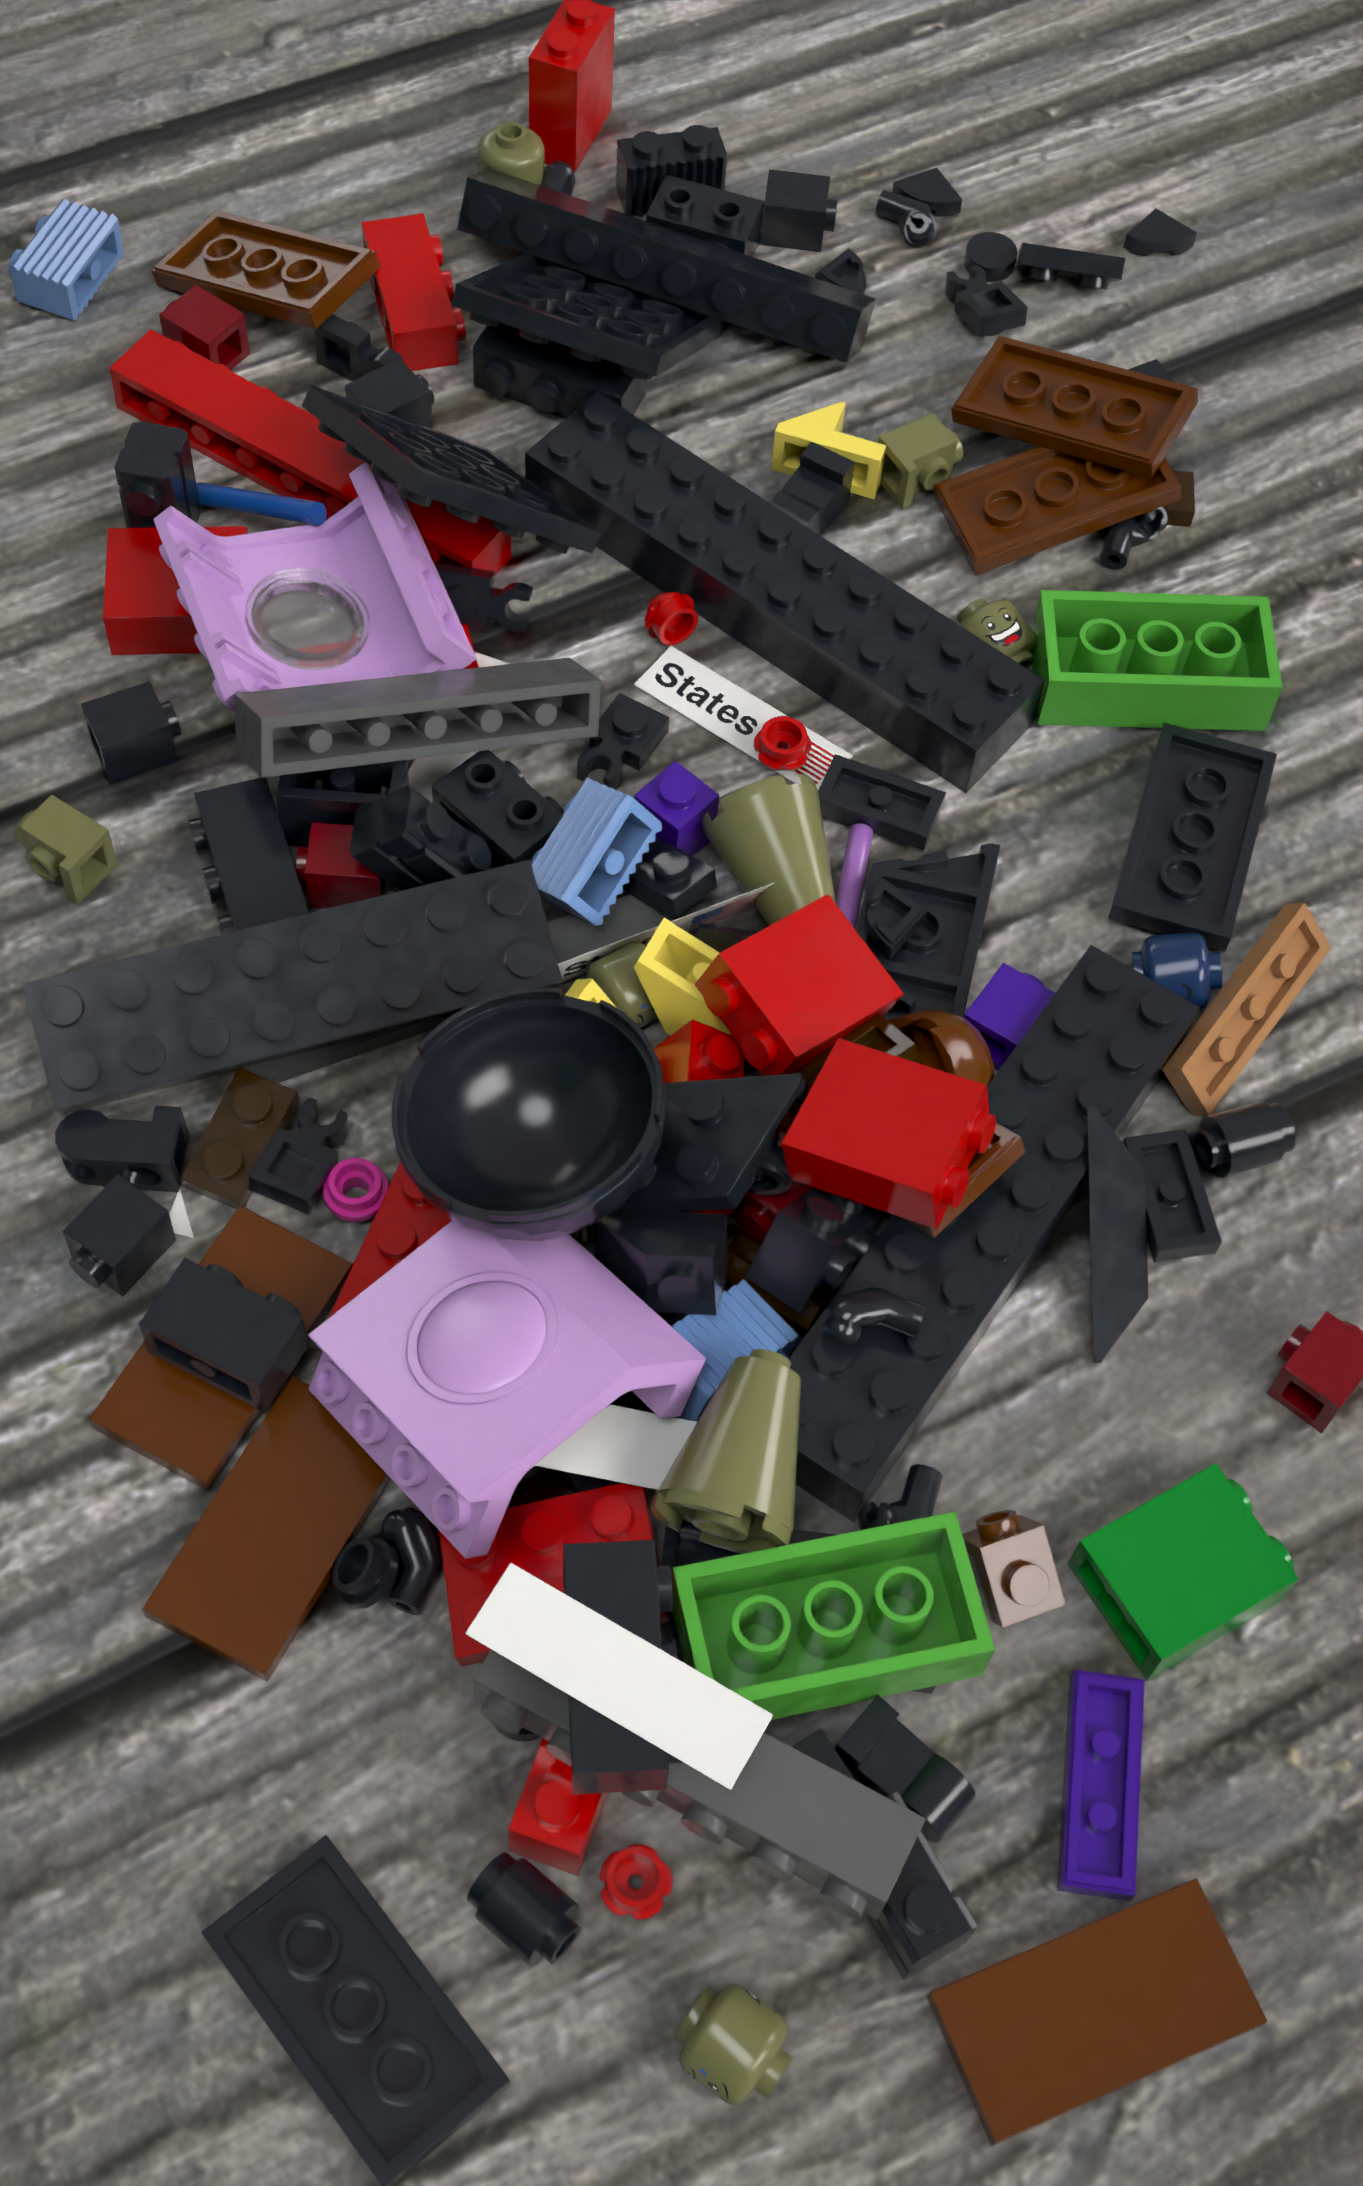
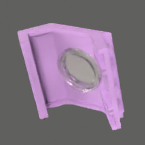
M364 462L349 473L358 497L332 517L325 520L321 525L308 524L222 537L212 534L172 506L153 519L163 543L159 546L161 556L174 571L180 587L177 590V597L184 609L191 615L198 632L194 636L195 643L203 656L209 661L216 678L212 682L213 689L221 702L230 710H233L234 714L235 693L464 669L477 659L406 500L396 492L399 485L388 482L373 474L369 470L371 463Z

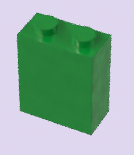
M1216 1463L1081 1539L1067 1563L1146 1681L1151 1680L1277 1605L1299 1580L1294 1572V1564L1286 1547L1274 1536L1267 1535L1252 1514V1505L1245 1490L1235 1480L1227 1479Z

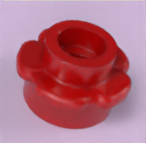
M666 592L655 597L649 604L644 619V626L648 629L649 636L653 639L658 637L665 645H676L683 642L694 632L698 624V614L694 610L693 599L688 594L680 595L678 592Z
M778 716L771 718L763 725L754 738L753 746L759 752V761L767 768L791 771L800 768L806 763V753L811 751L812 745L807 735V730L800 721L788 716Z
M632 1844L619 1852L610 1854L603 1862L599 1875L600 1881L604 1883L601 1897L606 1907L617 1916L630 1914L635 1920H645L656 1915L663 1907L662 1900L664 1896H668L671 1893L673 1877L668 1864L662 1862L653 1848L642 1844ZM632 1876H638L642 1879L643 1885L639 1889H632L629 1886L628 1880Z

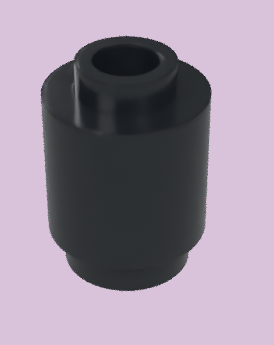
M1257 1101L1203 1117L1199 1125V1132L1194 1136V1148L1200 1163L1205 1168L1211 1169L1218 1177L1224 1178L1280 1161L1284 1153L1293 1150L1296 1135L1292 1119L1288 1111L1281 1104H1268L1264 1101Z
M507 1852L499 1854L485 1867L471 1886L467 1895V1901L477 1909L476 1919L530 1967L535 1966L544 1958L550 1964L557 1962L571 1947L581 1930V1927L574 1922L579 1911V1905L526 1858L516 1861Z

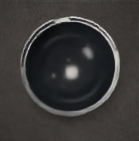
M528 988L500 993L475 1002L451 1015L432 1030L417 1046L418 1056L402 1082L397 1081L394 1091L391 1122L396 1150L404 1171L417 1190L434 1208L460 1226L495 1239L542 1241L562 1237L586 1228L617 1210L644 1180L661 1145L667 1110V1096L662 1067L653 1046L640 1027L624 1012L602 999L599 1003L565 996L560 988Z

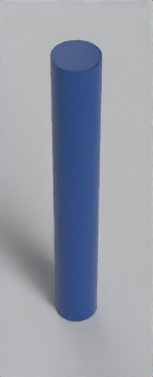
M202 482L196 483L199 504L202 506L312 525H321L326 519V507L321 502Z

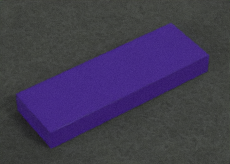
M1075 1669L1070 1675L1057 1891L1131 1901L1135 1897L1144 1679Z

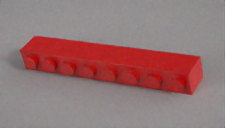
M150 329L109 367L118 409L142 422L184 429L189 436L190 448L277 495L323 503L327 511L325 520L332 517L358 497L349 473L365 461L344 451L345 442L336 440L318 430L320 420L307 410H303L278 397L270 389L258 386L233 373L225 365L214 363L191 351L183 343L171 340ZM405 499L435 567L438 563L494 571L495 576L511 559V536L493 527L490 524L492 519L480 516L477 523H471L445 510V503L432 500L430 507H424Z

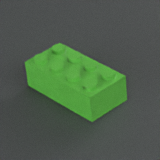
M1063 590L1040 591L1031 626L1037 637L1036 646L1032 652L1035 658L1032 670L1034 674L1045 680L1036 712L1037 725L1162 728L1163 723H1168L1186 729L1266 730L1283 688L1269 597Z
M956 1511L673 1567L672 1611L684 1663L773 1714L771 1720L874 1699L877 1695L884 1697L980 1677L983 1675L995 1652Z

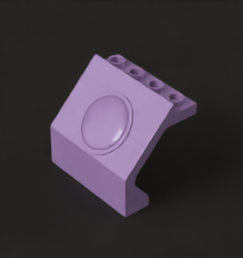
M452 1220L308 1334L323 1351L308 1390L466 1559L488 1554L513 1492L527 1471L621 1395L632 1391L661 1419L681 1416L706 1358L570 1234L542 1241L495 1239L462 1227Z

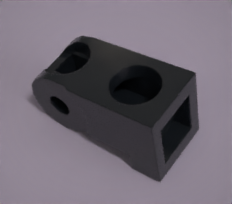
M811 442L801 454L800 466L783 486V490L779 491L770 503L821 535L849 501L855 462Z
M155 1106L152 1121L108 1119L99 1111L90 1109L78 1110L67 1115L59 1123L55 1132V1143L69 1176L75 1181L87 1185L106 1187L118 1174L139 1190L179 1192L180 1179L189 1141V1132L181 1107Z
M877 1695L838 1741L835 1750L855 1781L885 1797L898 1792L909 1810L926 1818L921 1828L925 1838L928 1841L938 1843L973 1801L975 1791L967 1778L953 1764L934 1753L899 1722L900 1714Z

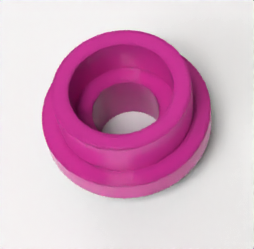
M363 1158L345 1159L334 1166L323 1185L325 1204L333 1215L345 1221L360 1222L376 1216L388 1190V1181L384 1172L372 1162ZM355 1187L363 1188L368 1192L360 1198H348L345 1196L348 1190Z

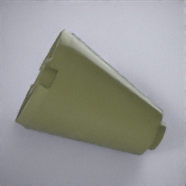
M799 774L802 784L787 785L784 775L769 777L749 784L719 801L722 813L713 821L708 812L702 818V828L707 840L745 893L774 883L762 891L753 902L768 926L827 894L835 902L819 793L814 780L806 774Z
M754 1349L751 1351L750 1356H740L733 1360L654 1495L650 1509L655 1518L677 1532L680 1531L682 1521H688L702 1530L699 1541L742 1554L791 1544L794 1526L801 1378L790 1369L792 1363L788 1358L773 1351Z

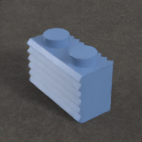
M66 198L61 200L50 216L43 215L38 220L35 235L25 249H17L11 256L8 271L9 277L13 282L17 301L77 321L79 313H83L84 306H88L89 300L93 299L94 293L98 292V288L103 285L104 279H108L109 272H113L114 265L117 266L118 260L123 258L124 250L118 219L113 213L108 216L104 211L98 212L94 207L89 210L85 204L79 206L75 201L70 203Z
M587 777L577 795L567 803L563 817L544 847L538 850L532 859L531 865L539 895L551 905L594 926L602 925L603 916L610 914L609 906L616 904V895L623 893L622 885L629 883V874L636 872V864L642 862V854L649 852V843L655 841V833L662 831V822L628 794L625 795L597 781L594 782Z
M745 1279L737 1286L733 1285L728 1291L723 1292L716 1316L688 1314L682 1321L678 1320L672 1326L674 1330L706 1358L681 1416L676 1418L698 1422L735 1358L750 1356L751 1351L754 1349H764L776 1352L789 1359L792 1350L800 1338V1335Z

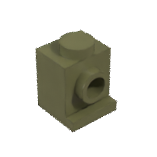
M934 413L881 434L878 438V443L887 445L880 484L902 510L912 506L914 495L925 490H934L933 485L950 479L953 464L960 462L963 458V447L960 439L953 431L948 430Z
M51 795L36 811H30L23 816L16 827L15 840L25 847L27 852L25 859L28 865L47 881L57 879L62 882L68 900L77 906L117 866L109 830L54 795Z

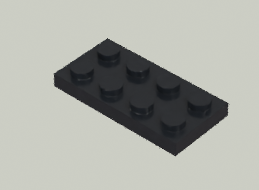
M1163 723L1108 918L1165 935L1199 933L1206 940L1207 947L1225 952L1231 940L1277 754Z
M327 1835L201 1932L381 2186H393L511 2086L510 2079Z

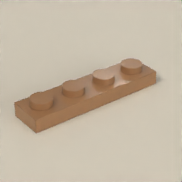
M1305 902L1285 903L1162 1068L1191 1115H1210L1330 951V945Z

